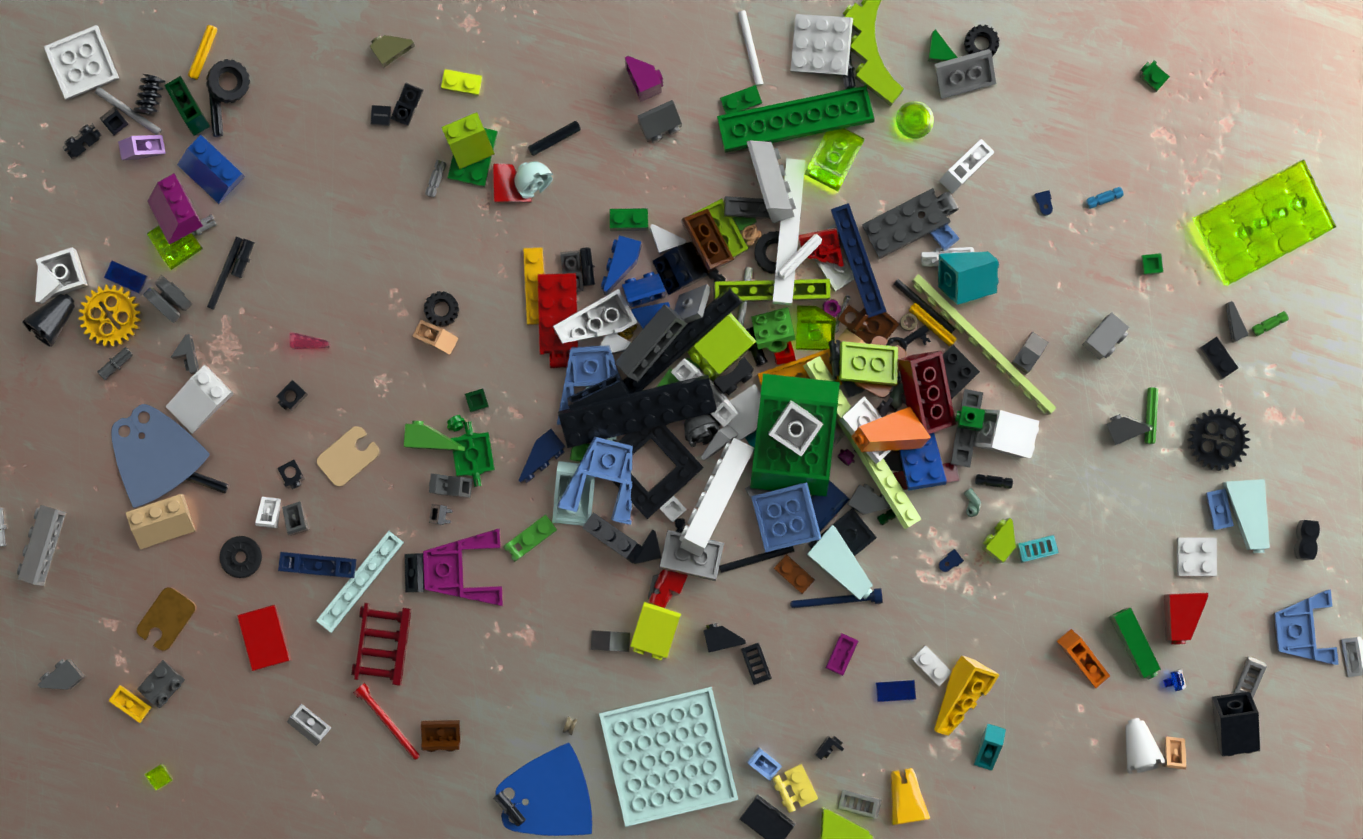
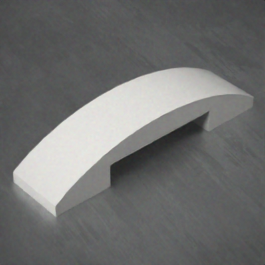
M685 358L671 371L679 381L705 375ZM710 380L717 410L711 414L725 427L738 413L726 396Z

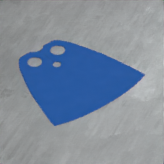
M570 743L561 745L525 764L504 779L496 788V795L506 788H512L515 791V796L510 801L516 804L515 807L526 819L520 826H516L509 821L508 815L502 812L503 825L509 830L548 836L592 834V811L589 792L581 765ZM528 799L529 804L523 805L522 800Z

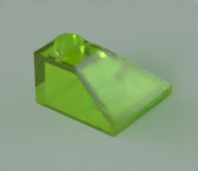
M797 305L796 350L829 349L828 342L835 340L836 318L817 306Z

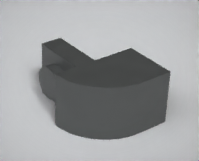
M431 474L429 493L471 498L473 479Z

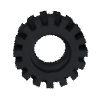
M978 25L969 30L964 41L965 51L968 52V55L990 49L992 57L994 56L1000 41L997 36L998 33L993 31L994 28H989L988 25ZM978 36H985L989 40L988 48L984 50L978 49L974 43L975 39Z
M445 291L432 293L426 299V303H424L426 318L435 326H448L458 317V302L451 294ZM438 302L448 304L449 311L445 316L435 314L434 307Z

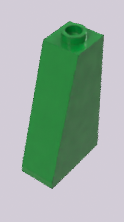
M1124 608L1109 616L1140 677L1149 680L1157 676V671L1161 670L1132 609Z

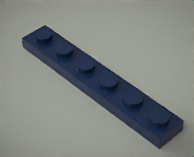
M849 203L831 209L868 318L887 312Z

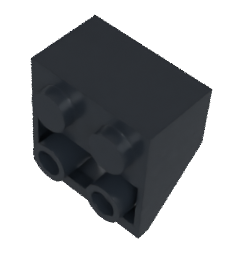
M692 242L676 246L652 261L668 295L708 276Z

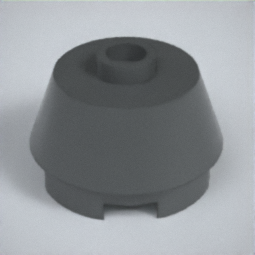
M710 413L686 419L684 422L685 440L689 442L691 447H695L696 443L700 442L706 445L712 441L720 429V423Z

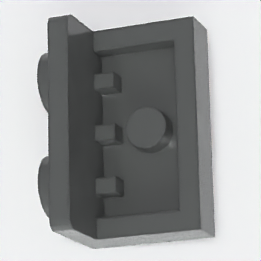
M162 660L138 687V690L150 703L161 708L172 694L180 688L185 679L167 662Z

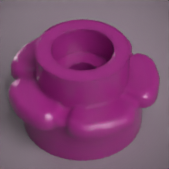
M834 299L826 300L822 305L823 314L829 316V318H835L841 311V306Z
M849 449L840 450L837 457L845 465L849 466L851 463H855L853 459L855 455Z

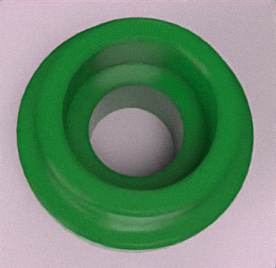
M460 415L453 416L447 421V428L449 431L457 432L464 427V422L466 421Z

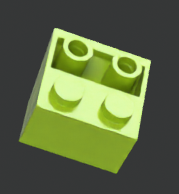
M1011 518L1001 519L994 527L996 532L993 535L989 534L982 542L984 544L982 549L999 563H1004L1016 548L1013 520Z

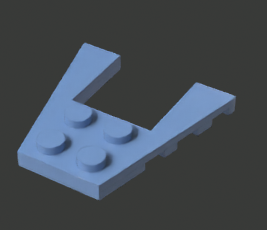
M610 345L571 347L559 411L570 409L567 398L575 394L574 386H593L619 374ZM559 416L557 420V425H561Z
M594 436L557 507L577 512L586 475L620 483L611 520L631 525L633 446Z

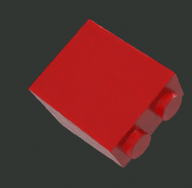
M1208 593L1164 595L1166 641H1171V644L1176 645L1186 644V640L1192 639L1207 602Z

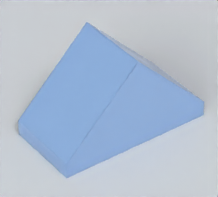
M760 747L747 761L750 766L769 781L782 767Z

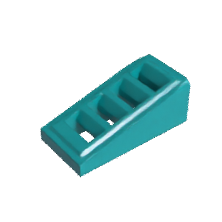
M1054 535L1017 544L1021 563L1059 553ZM1047 540H1050L1052 551L1050 552L1048 550L1046 542ZM1039 542L1043 543L1045 553H1041ZM1032 544L1036 545L1038 555H1034ZM1027 545L1029 548L1030 557H1027L1025 546Z

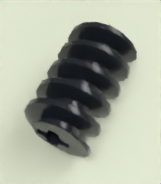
M143 74L146 78H141L140 81L145 85L139 86V90L143 92L137 93V97L142 100L135 101V104L139 107L134 108V112L153 116L152 113L159 111L154 108V105H160L156 98H162V95L157 93V91L164 89L159 86V83H165V80L157 76Z

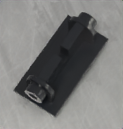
M93 123L90 126L86 124L79 130L80 134L76 137L71 136L64 142L63 149L64 151L70 150L67 154L71 159L77 158L86 150L82 145L84 142L90 147L100 139L99 137L102 134L97 129L93 131L95 129Z

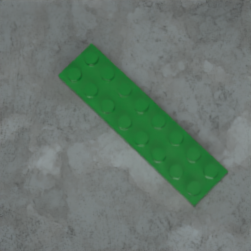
M866 85L717 116L725 153L747 149V141L750 140L776 143L875 122Z

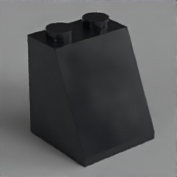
M1250 691L1212 697L1217 744L1221 755L1233 756L1260 751L1259 712Z

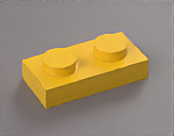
M122 685L118 686L109 699V702L139 723L143 721L152 708Z

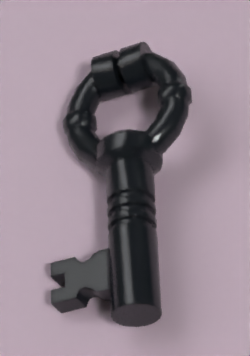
M924 325L905 338H889L886 346H890L893 342H899V345L906 351L908 344L919 337L923 340V344L926 345V341L928 343L931 342L926 337L929 329Z

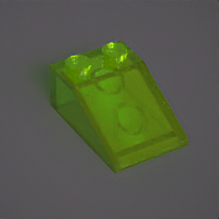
M845 128L826 132L804 175L839 191L865 138Z

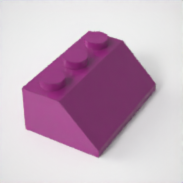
M625 57V68L640 102L662 93L663 77L659 69L655 70L653 65L633 57Z
M175 173L157 182L147 202L169 245L203 227L183 185Z

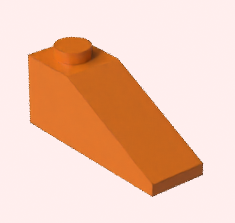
M1072 629L1057 640V643L1095 688L1110 677L1109 673L1083 639Z

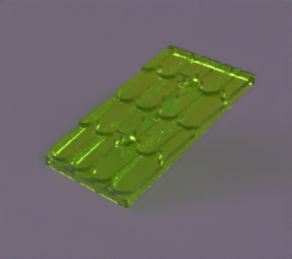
M1300 160L1192 218L1224 285L1236 282L1253 271L1264 267L1281 256L1336 228L1305 160Z

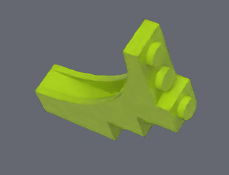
M863 0L861 2L862 7L855 3L853 6L849 5L843 12L844 17L853 18L852 28L859 33V36L855 34L852 37L850 51L865 62V64L861 63L855 70L857 73L855 79L864 86L866 85L870 91L889 106H892L904 88L890 75L878 52L875 39V21L881 0Z

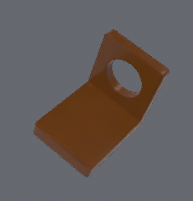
M848 305L838 318V321L856 334L858 330L862 332L868 324L866 321L868 315H862L852 306ZM852 312L856 315L854 323L846 322L845 315Z

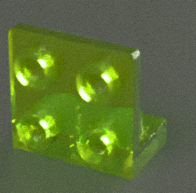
M159 225L147 233L161 258L171 270L203 249L192 233L170 245Z

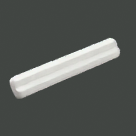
M814 234L778 270V275L782 279H786L822 243L821 237Z

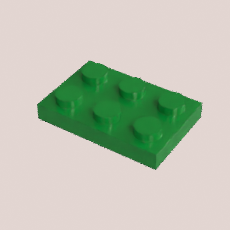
M484 128L494 151L498 131ZM453 155L447 178L485 187L492 156L459 169Z

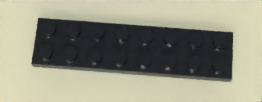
M704 375L558 411V416L567 448L591 443L594 436L603 439L713 413L717 410L709 376Z

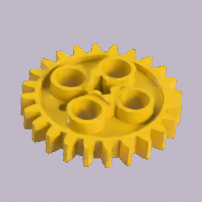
M106 284L105 290L98 286L97 293L91 290L92 297L85 296L88 302H81L85 308L79 310L83 316L78 319L84 321L80 327L87 328L84 334L88 335L91 333L89 339L92 341L97 338L96 344L99 345L103 341L105 347H107L109 342L112 347H115L116 341L123 345V338L130 341L128 335L135 336L132 330L133 328L139 329L135 324L142 321L137 318V315L142 314V312L136 310L140 304L133 303L136 297L129 298L131 292L127 291L124 293L123 287L117 291L116 285H113L112 289H110L109 285ZM115 297L117 300L116 305L109 307V299ZM100 302H103L109 312L114 313L112 317L121 327L120 330L116 328L112 320L107 318L108 314L100 306ZM100 309V317L94 319L92 316L93 311ZM122 313H127V321L121 323L119 316ZM107 324L112 325V331L109 334L104 333V327Z

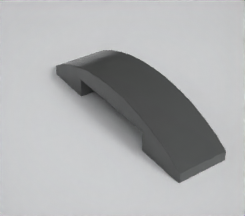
M964 389L961 407L981 409L984 392ZM956 428L951 464L970 468L976 431Z

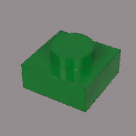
M1161 253L1141 256L1143 275L1163 273Z

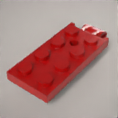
M576 273L538 274L540 355L550 353V368H567L571 347H578V340L562 343L558 335L555 334L553 326L577 312Z

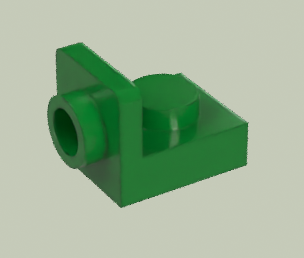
M1154 60L1151 64L1147 62L1141 69L1143 73L1140 78L1157 92L1170 76L1156 65L1157 62Z

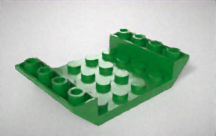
M763 373L750 488L774 491L807 482L810 495L827 497L840 382ZM790 400L823 423L802 456L769 435V431Z

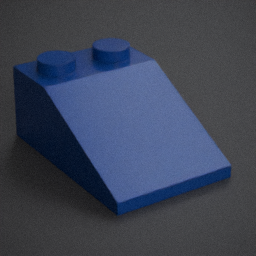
M654 272L644 274V278L636 280V278L625 280L622 288L629 308L665 298L666 291L659 273L654 274Z

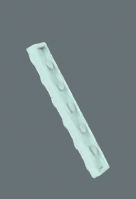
M388 531L357 569L355 578L349 579L316 621L332 633L404 542Z

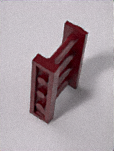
M364 603V606L360 607L359 618H362L357 661L356 664L352 665L351 675H354V680H360V674L390 678V680H393L392 685L401 686L412 609L403 608L399 613L372 610L369 609L370 603ZM368 617L396 620L398 623H401L400 631L391 632L368 629ZM365 637L393 639L395 642H398L397 650L387 651L364 648ZM363 655L392 659V661H395V668L383 670L361 667Z

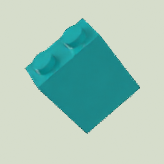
M988 251L939 254L938 287L957 305L997 293V285L999 283V262Z

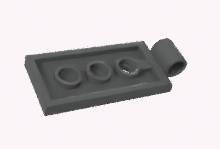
M932 188L862 224L879 259L949 224L951 221L947 216L958 211L959 207L951 192H946L936 197L935 191ZM924 212L925 217L919 218L918 214Z

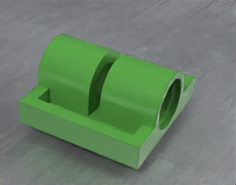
M788 307L751 316L758 349L768 347L771 352H781L787 347V342L796 340Z

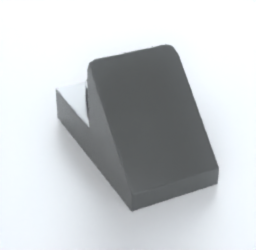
M187 334L171 358L186 357L187 359L184 360L186 371L189 370L191 374H195L199 370L192 335Z

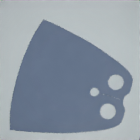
M147 404L139 405L132 411L130 417L121 418L112 426L111 436L117 466L133 508L145 505L177 487L191 476L210 455L178 423ZM143 411L148 412L150 415L149 421L144 424L138 420V415ZM123 425L130 428V434L127 437H121L118 433L119 428ZM139 432L145 434L144 439L138 437Z

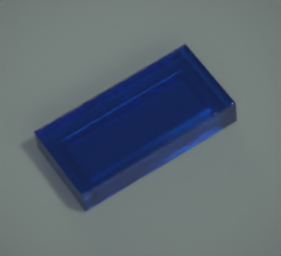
M915 680L876 683L877 702L916 699Z

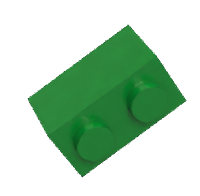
M610 209V231L648 230V209Z

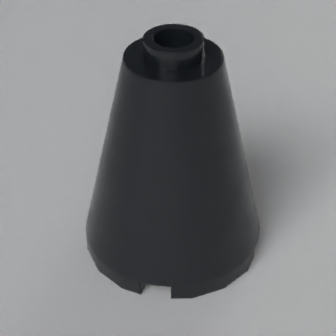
M60 294L26 317L22 323L29 332L32 330L38 340L52 347L75 308L73 304L75 301L68 294Z

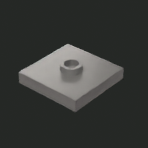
M706 284L679 295L675 311L686 323L703 317L711 287Z

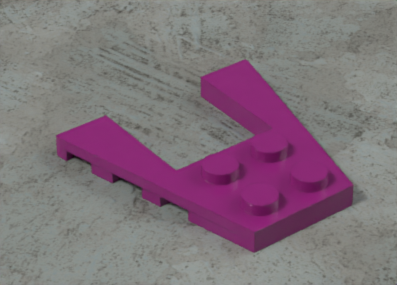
M500 529L423 551L425 590L503 606L502 586L463 588L462 550L500 548Z

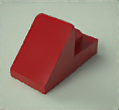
M791 341L787 342V347L783 351L773 352L777 365L796 361Z

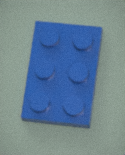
M934 433L929 434L931 438L920 449L898 450L908 491L946 485L947 480Z

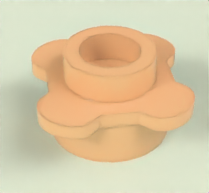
M755 224L745 227L742 231V237L749 246H752L762 236V232L757 230Z

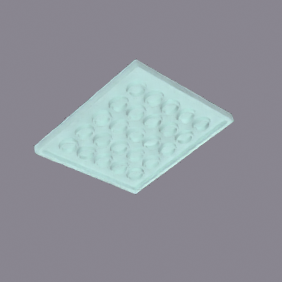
M712 687L599 713L625 827L738 800Z

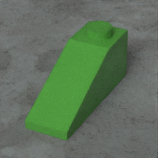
M412 421V424H405L404 447L465 451V447L431 426L424 425V421Z

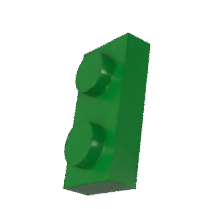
M756 85L720 98L725 114L744 111L762 104Z

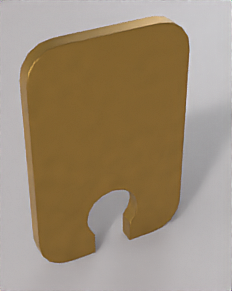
M171 587L164 588L137 626V634L146 640L152 628H159L162 636L153 646L161 651L168 650L196 610L195 604Z

